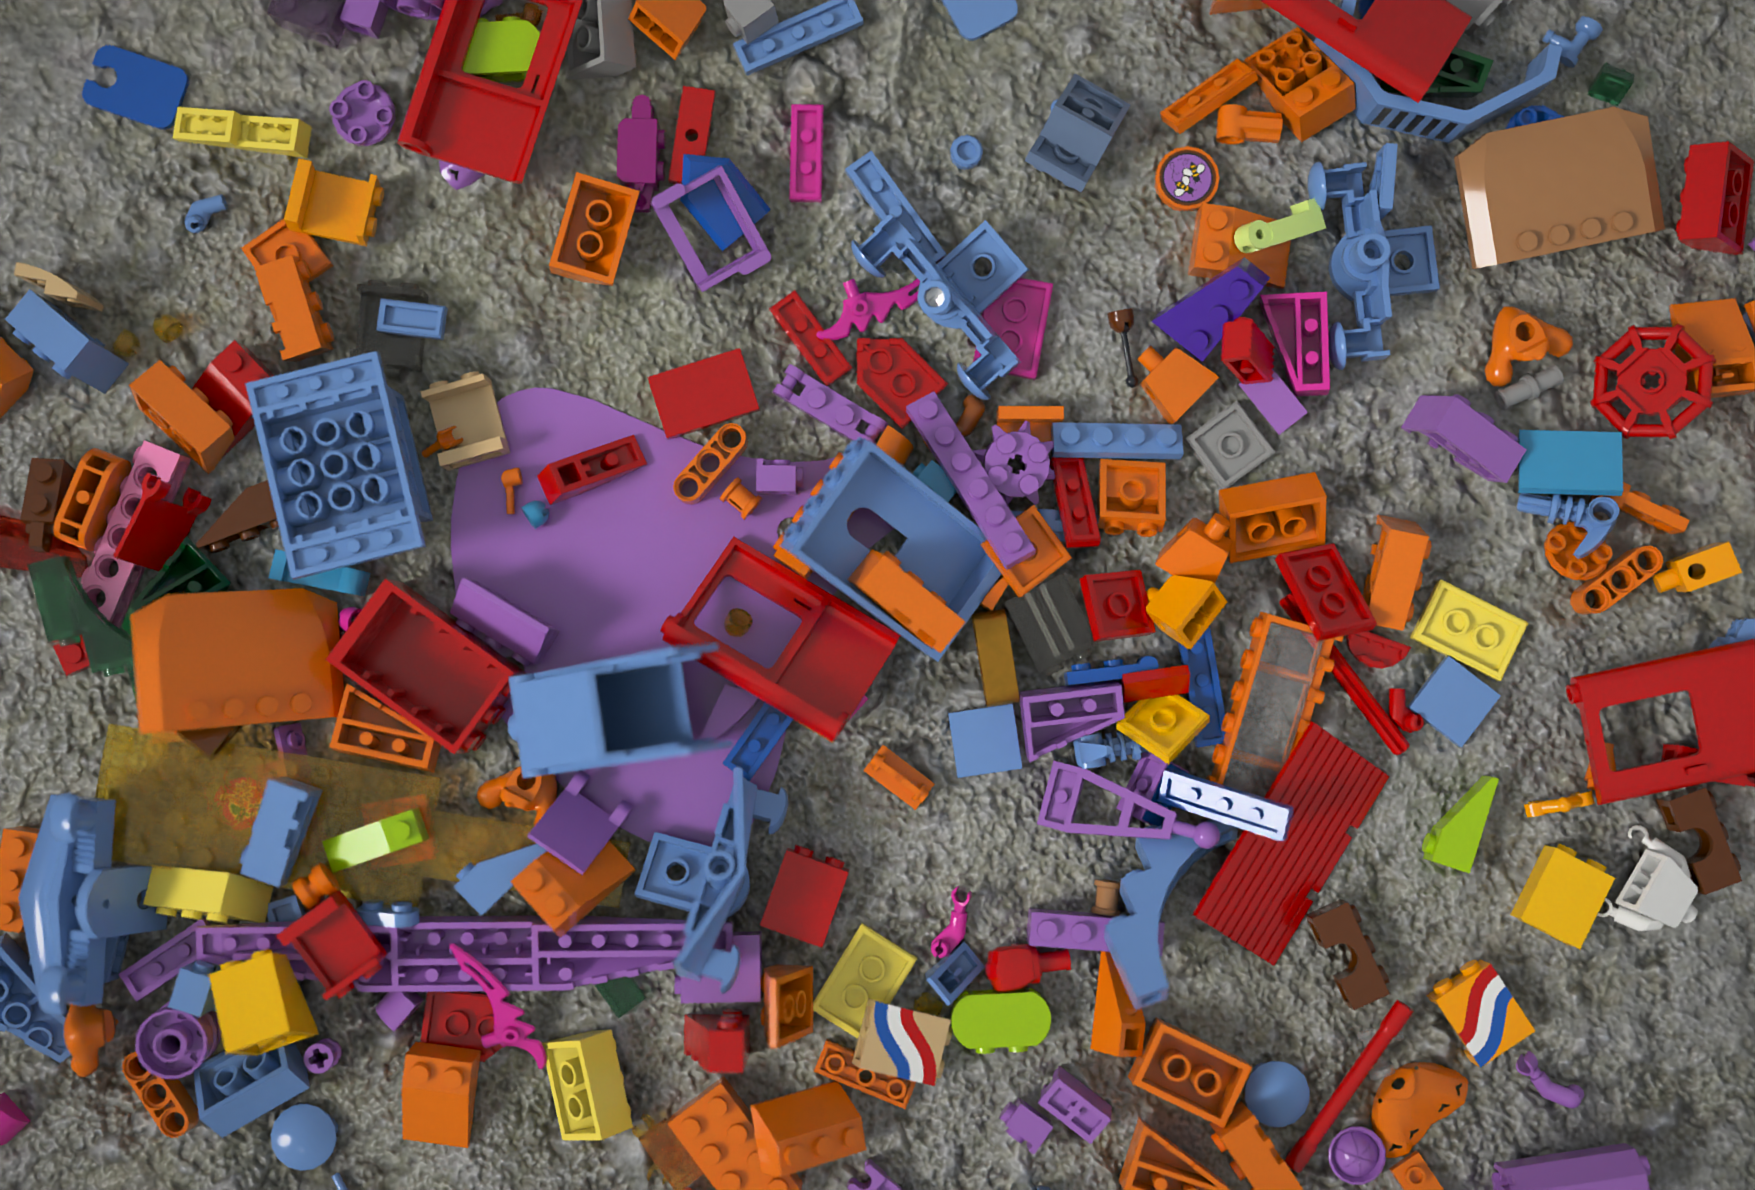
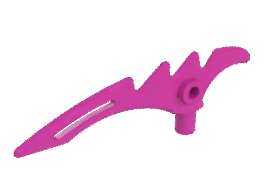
M855 279L844 282L843 286L848 299L843 300L842 314L832 327L818 331L817 337L824 340L823 338L832 340L845 338L850 334L852 323H855L859 331L864 332L873 315L876 316L878 322L883 323L894 303L901 310H905L918 301V291L911 296L908 293L920 285V280L916 279L909 285L890 292H863L861 294Z
M450 944L449 947L462 971L479 983L492 1005L494 1032L481 1037L484 1048L487 1049L497 1044H500L503 1048L506 1046L521 1048L533 1056L539 1069H543L547 1058L541 1041L527 1038L529 1034L535 1031V1027L517 1020V1017L524 1015V1010L503 1001L509 995V991L474 957L457 945ZM465 962L469 963L477 971H479L491 983L493 987H491L474 969H472Z

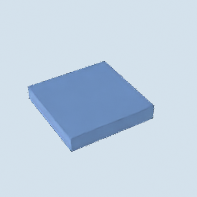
M1445 656L1407 708L1415 714H1420L1426 723L1456 746L1463 747L1501 695L1453 658Z
M1013 704L948 713L957 778L1023 769Z

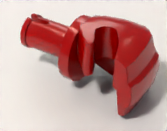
M1027 943L995 947L988 952L987 962L985 963L987 979L990 980L993 989L999 992L1021 989L1030 983L1038 984L1040 983L1042 973L1071 970V959L1068 949L1039 953L1036 946H1031Z

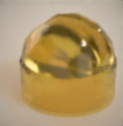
M162 314L161 319L158 317L154 319L153 330L162 342L170 343L181 335L183 325L172 315Z
M124 328L113 344L111 351L123 357H132L137 353L131 349V346L140 348V341L134 333Z
M734 608L726 616L724 627L730 636L742 637L749 631L753 620L751 615L745 610Z
M930 992L920 993L921 997L918 1000L916 998L914 1000V1010L938 1016L942 1011V1002Z

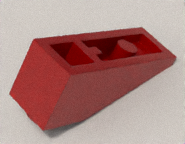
M631 435L549 463L537 477L549 504L552 505L578 496L645 466L647 462L635 436Z

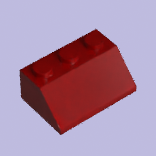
M1730 141L1690 145L1689 156L1686 157L1684 162L1686 181L1685 188L1680 193L1682 212L1681 219L1678 220L1676 225L1678 240L1692 249L1743 255L1754 160Z

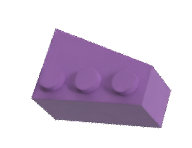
M1420 395L1401 428L1408 433H1411V431L1421 432L1430 438L1427 443L1435 449L1441 445L1455 456L1454 461L1487 481L1507 483L1527 450L1517 443L1518 438L1509 431L1497 428L1493 425L1495 422L1493 418L1473 410L1470 407L1471 402L1460 395Z
M1116 680L1019 692L1025 753L1029 762L1038 759L1052 750L1060 749L1068 745L1067 743L1084 735L1088 736L1125 718L1122 686Z

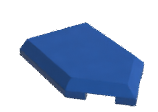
M683 154L682 185L721 165L754 224L771 210L730 158ZM714 179L680 197L681 203L721 251L725 250L744 234Z

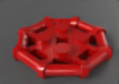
M1677 324L1673 327H1636L1632 325L1600 356H1595L1593 363H1595L1593 399L1590 403L1592 408H1596L1619 432H1622V438L1669 437L1671 440L1677 438V434L1706 408L1711 409L1714 403L1711 401L1713 364L1716 363L1714 355H1709L1684 330L1685 326ZM1642 340H1666L1663 348L1649 349L1644 348ZM1633 344L1636 351L1621 364L1614 361ZM1678 344L1693 358L1691 361L1684 364L1673 353ZM1608 370L1617 372L1618 377L1616 390L1607 392ZM1699 370L1697 393L1688 391V372ZM1650 374L1654 377L1659 374L1661 376L1658 380L1660 385L1655 389L1652 387L1645 389L1643 386L1647 383L1644 379L1646 375ZM1621 399L1631 409V412L1625 418L1611 404L1612 402ZM1686 399L1692 403L1676 418L1671 419L1668 412L1680 401ZM1640 415H1660L1662 424H1637Z

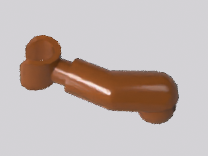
M973 394L964 399L963 405L965 410L957 423H955L963 437L972 434L985 411L984 402Z

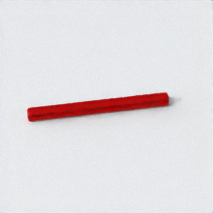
M1292 593L1284 596L1279 603L1290 619L1308 625ZM1301 632L1312 648L1315 649L1317 641L1314 635ZM1333 644L1329 659L1334 660V667L1331 673L1394 755L1404 753L1410 747V744Z

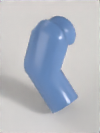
M223 194L192 203L184 221L185 227L189 232L199 233L203 231L213 213L228 209Z

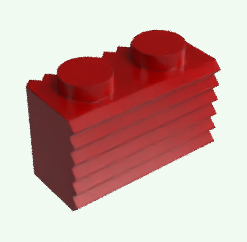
M1240 317L1234 319L1233 322H1225L1223 324L1221 361H1223V364H1226L1232 374H1235L1237 379L1241 381V384L1271 382L1274 379L1271 375L1274 373L1272 362L1275 355L1273 352L1275 347L1251 318Z

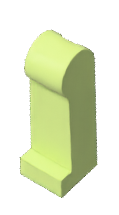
M1315 198L1290 206L1291 216L1269 223L1256 220L1244 224L1235 231V244L1241 252L1251 253L1326 229L1321 208L1318 206Z

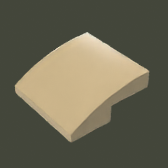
M16 262L14 275L41 289H45L44 294L71 307L103 312V305L86 291L41 268Z

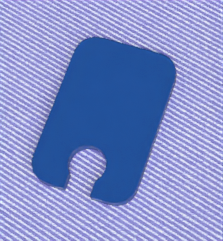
M105 45L99 48L92 64L102 69H114L117 73V80L113 86L102 88L95 81L86 79L82 91L84 101L94 108L157 129L166 130L171 128L175 123L177 107H181L189 86L188 75L178 67L112 45Z

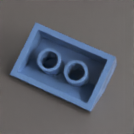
M295 1043L258 1056L226 1054L224 1050L203 1062L193 1071L199 1119L222 1138L310 1088L304 1059Z

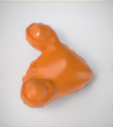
M1504 306L1494 323L1492 351L1485 367L1486 380L1493 386L1504 387L1512 381L1513 368L1511 361L1542 360L1547 352L1556 357L1567 355L1573 346L1572 336L1565 329L1551 325L1522 309Z
M521 766L504 775L485 781L478 788L476 797L480 805L488 809L498 807L502 802H505L506 807L520 808L525 811L535 810L537 811L534 821L535 826L557 799L556 774L522 778Z
M69 1004L70 1009L64 1023L65 1044L73 1056L71 1060L72 1070L80 1077H87L98 1069L100 1061L98 1050L114 1038L118 1020L115 1019L110 1010L98 1008L95 1004L87 1006Z

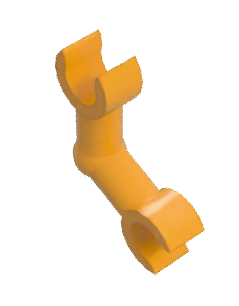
M1592 790L1584 793L1579 791L1559 799L1531 801L1528 804H1524L1527 817H1536L1548 813L1568 812L1577 807L1593 805L1595 801Z

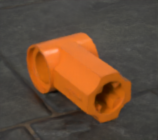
M1236 104L1222 105L1218 107L1216 141L1231 145L1241 144L1245 141L1278 143L1283 126L1282 113L1247 111L1245 106Z

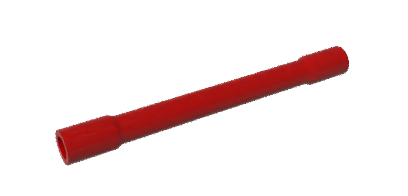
M1398 999L1395 1001L1381 1021L1379 1029L1320 1113L1286 1156L1284 1161L1291 1169L1301 1173L1316 1152L1320 1141L1389 1043L1399 1034L1414 1011Z

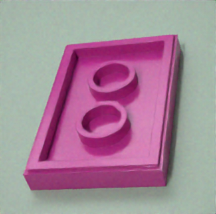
M1020 278L982 312V317L1021 361L1008 375L1032 380L1036 379L1053 289L1052 283ZM975 349L973 362L981 356L977 349Z

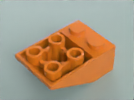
M1299 27L1294 28L1244 59V63L1256 71L1258 77L1256 82L1276 113H1282L1283 123L1301 142L1356 109L1354 82Z
M1736 299L1669 305L1672 327L1677 324L1685 326L1684 330L1709 355L1715 356L1716 363L1713 364L1711 398L1745 395L1755 391V346ZM1679 344L1676 346L1675 355L1684 364L1693 359ZM1699 370L1688 372V391L1697 393Z

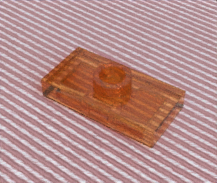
M664 1118L638 1139L674 1190H683L704 1173L668 1126V1120Z

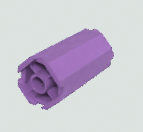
M1626 1143L1495 1162L1493 1168L1499 1172L1492 1173L1491 1177L1493 1190H1651L1649 1189L1647 1178L1651 1173L1647 1157L1645 1155L1638 1156L1636 1149Z

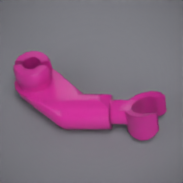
M959 886L955 887L952 891L951 898L955 903L954 910H951L950 924L931 943V953L934 957H947L964 938L967 925V912L965 908L972 898L971 891L968 892L967 899L963 901L959 900L956 895Z

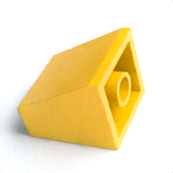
M272 949L261 950L253 953L252 959L248 961H230L222 964L220 971L209 974L226 1054L258 1056L318 1035L317 1026L287 955L274 953Z

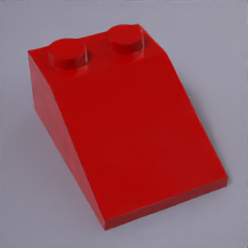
M236 340L210 362L191 389L198 388L210 401L207 405L215 412L218 410L224 412L233 423L231 428L234 440L223 457L255 427L245 383L274 376L248 347Z

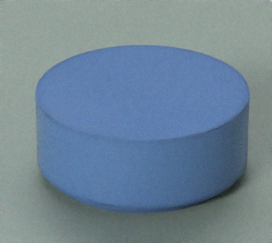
M963 135L952 143L950 157L956 167L963 170L973 169L981 161L983 148L975 137Z

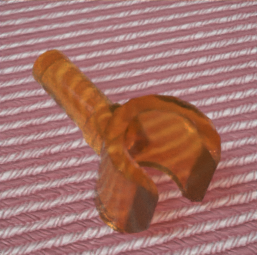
M525 3L522 13L496 14L495 19L496 21H502L505 17H518L522 20H527L536 27L540 23L543 11L536 4Z

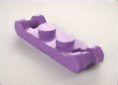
M791 364L788 365L784 372L786 376L782 383H777L772 391L781 399L851 441L861 437L876 445L875 440L880 432H884L887 425H889L882 418L868 412ZM797 382L805 386L800 396L792 392ZM861 421L869 425L864 434L856 431Z

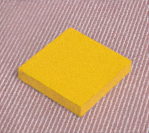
M1180 695L1138 700L1125 713V718L1116 722V729L1169 765L1210 722V715Z

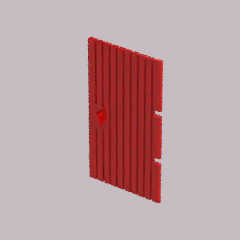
M1311 721L1264 797L1294 807L1287 839L1281 842L1244 830L1192 915L1275 966L1313 903L1312 900L1307 898L1308 893L1311 889L1317 893L1320 892L1352 839L1346 833L1350 825L1356 829L1359 828L1390 776Z

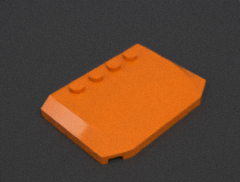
M305 588L169 594L130 615L139 734L338 717L344 695L343 672L325 660L340 640L338 608L335 601Z

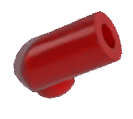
M1389 689L1390 719L1405 732L1420 731L1424 725V720L1420 714L1415 715L1406 707V689Z

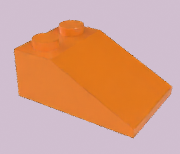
M1202 203L1196 212L1188 275L1213 278L1245 257L1270 277L1265 286L1284 289L1291 240L1255 252L1243 253L1237 248L1234 241L1237 228L1256 220L1269 223L1276 219L1236 207Z
M608 841L583 875L547 851L531 862L510 882L553 932L561 938L633 874L636 869Z
M776 964L764 968V973L761 976L764 1006L761 1010L760 1019L762 1026H764V1036L769 1047L777 1049L813 1033V966Z
M415 1042L405 1054L402 1080L403 1139L463 1148L470 1146L481 1050Z

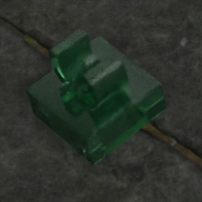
M1604 63L1588 88V96L1618 106L1634 83L1635 74L1629 73L1623 68L1618 69L1610 66L1609 63Z

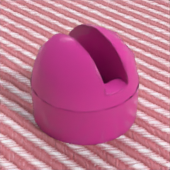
M356 607L344 608L339 613L338 624L340 628L347 631L353 623L351 621L352 617L355 616V620L362 609Z

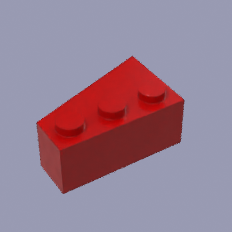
M725 1009L723 1014H684V1054L686 1056L691 1055V1060L699 1061V1066L707 1072L743 1073L750 1055V1015H742L741 1009Z

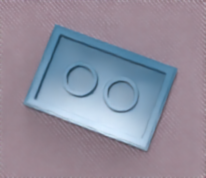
M1519 430L1518 443L1527 450L1518 464V493L1622 496V432Z

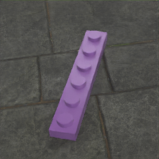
M933 391L907 405V414L1005 569L1007 570L1035 555L1034 546L936 393Z

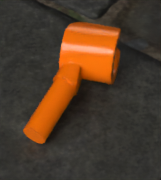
M451 426L439 431L436 436L437 441L423 450L422 456L427 458L439 449L447 450L461 444L463 438L455 440L452 435V430L457 427Z
M519 468L505 470L501 475L506 493V514H515V492L513 486L523 484Z

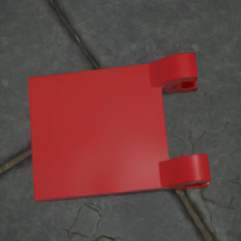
M147 473L142 482V498L113 557L160 571L164 563L175 553L181 542L188 535L196 517L208 509L212 499L202 495V492L188 487L183 496V506L164 500L162 498L169 493L171 484L162 481L159 476Z

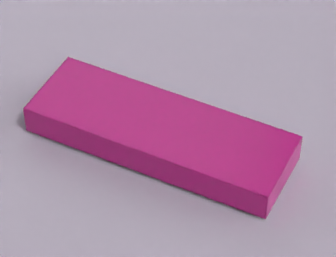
M791 104L790 202L822 203L824 105Z

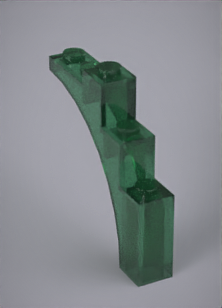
M59 556L27 564L47 642H59L60 647L81 643L80 636H82L92 673L103 672L104 678L125 673L124 666H127L137 704L132 638L112 624L92 603L79 582L71 558Z

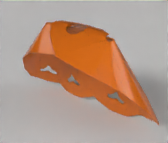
M1429 1062L1407 1063L1395 1071L1386 1074L1374 1097L1371 1115L1373 1132L1382 1140L1386 1150V1157L1395 1158L1409 1154L1412 1147L1422 1139L1432 1124L1447 1117L1462 1106L1467 1097L1468 1079L1456 1070ZM1398 1078H1403L1405 1080L1403 1088L1394 1089L1392 1087L1393 1082ZM1461 1083L1462 1086L1459 1088L1460 1094L1458 1096L1455 1087ZM1442 1104H1450V1106L1444 1107L1442 1111L1438 1112ZM1419 1129L1416 1133L1413 1134L1412 1138L1410 1139V1131ZM1392 1144L1402 1146V1148H1394L1393 1150L1389 1151V1149L1392 1147Z

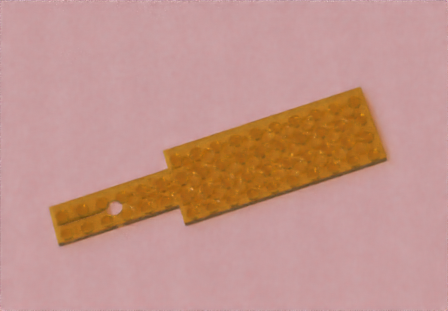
M119 724L108 725L95 798L115 800L112 845L113 861L169 870L172 867L226 872L251 878L240 874L243 864H240V858L243 850L250 843L253 833L252 827L259 813L268 779L283 776L317 787L323 791L288 883L281 886V888L293 889V881L300 876L307 877L311 873V869L321 862L332 872L322 841L418 807L430 839L334 872L333 875L336 877L340 890L346 898L375 903L383 901V904L387 905L408 901L412 902V907L418 908L424 877L459 882L460 880L456 875L470 862L476 865L483 860L536 843L527 837L534 827L531 825L436 810L442 777L235 743H228L211 762L181 739L178 734L168 732L139 734V728ZM610 839L609 841L628 860L631 842ZM257 880V884H263V885L274 886V885H271V884L262 882V881H260V880ZM624 882L598 905L619 908ZM514 886L510 889L511 891H517Z

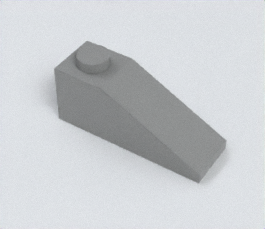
M723 0L728 19L725 20L727 27L735 37L740 35L747 44L779 23L775 5L771 0Z

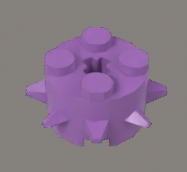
M1028 421L1023 423L1018 432L1008 434L996 424L991 427L993 442L986 449L973 450V453L982 462V467L1007 506L1013 497L1023 496L1034 505L1038 504V489L1044 484L1045 480L1055 479L1054 470L1049 468L1050 459L1048 453L1054 448V441L1040 442L1038 438L1032 436L1030 422ZM1015 455L1020 457L1019 462L1023 464V469L1017 470V474L1012 473V467L1008 465V460L1015 459Z

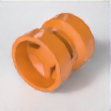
M322 862L313 867L307 877L300 876L292 882L294 892L309 909L319 905L322 897L326 895L331 896L340 890L336 877Z

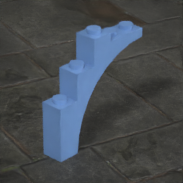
M1208 819L1206 822L1215 824L1220 832L1219 842L1209 849L1199 847L1193 838L1173 834L1171 840L1136 838L1135 849L1145 871L1140 869L1133 870L1127 873L1120 882V894L1130 916L1120 915L1111 919L1105 925L1104 930L1105 942L1135 1010L1167 999L1169 986L1160 961L1158 928L1168 897L1179 879L1195 862L1213 849L1235 840L1238 827ZM1150 825L1145 828L1162 829L1163 825L1158 827L1157 825Z

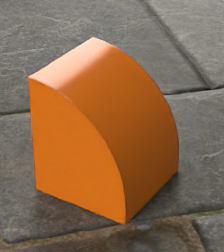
M887 425L876 446L903 467L914 449L913 444L904 435Z

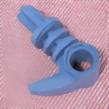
M1521 493L1517 503V510L1519 512L1547 516L1548 524L1555 523L1556 518L1562 519L1563 525H1566L1569 520L1574 521V527L1586 529V537L1573 553L1577 559H1581L1594 552L1604 542L1607 535L1613 530L1619 515L1618 504L1609 497H1597L1590 504H1585L1584 498H1580L1579 502H1574L1573 496H1568L1567 500H1562L1561 494H1553L1551 498ZM1596 512L1605 513L1608 515L1609 520H1598L1593 514Z
M1120 731L1116 732L1117 737H1112L1111 733H1106V739H1102V733H1093L1073 741L1077 767L1082 769L1106 766V758H1109L1110 763L1116 762L1115 757L1119 756L1121 761L1127 760V755L1131 754L1132 759L1135 761L1141 760V753L1149 751L1126 735L1123 736V733Z

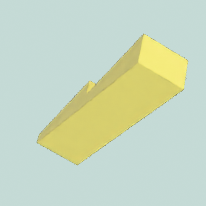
M177 107L173 139L190 143L307 158L312 127L300 119L241 115L236 111Z

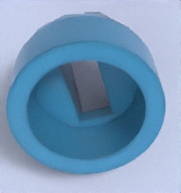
M537 500L521 507L534 529L543 525L549 517V509H544L546 504Z

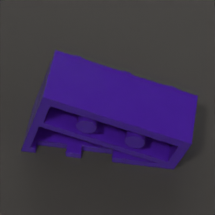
M1244 257L1194 291L1192 290L1177 302L1161 310L1151 322L1203 362L1222 339L1223 324L1225 322H1233L1234 319L1239 318L1263 289L1270 277Z

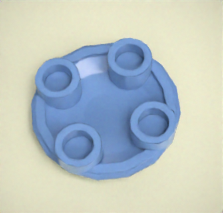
M1270 1061L1259 1063L1254 1067L1245 1084L1244 1100L1246 1107L1254 1114L1258 1122L1270 1127H1285L1295 1123L1305 1113L1309 1104L1310 1088L1305 1076L1295 1066L1284 1061Z
M296 1103L283 1111L275 1120L271 1131L272 1149L278 1160L289 1168L300 1171L314 1169L325 1163L333 1153L337 1141L338 1124L320 1107Z

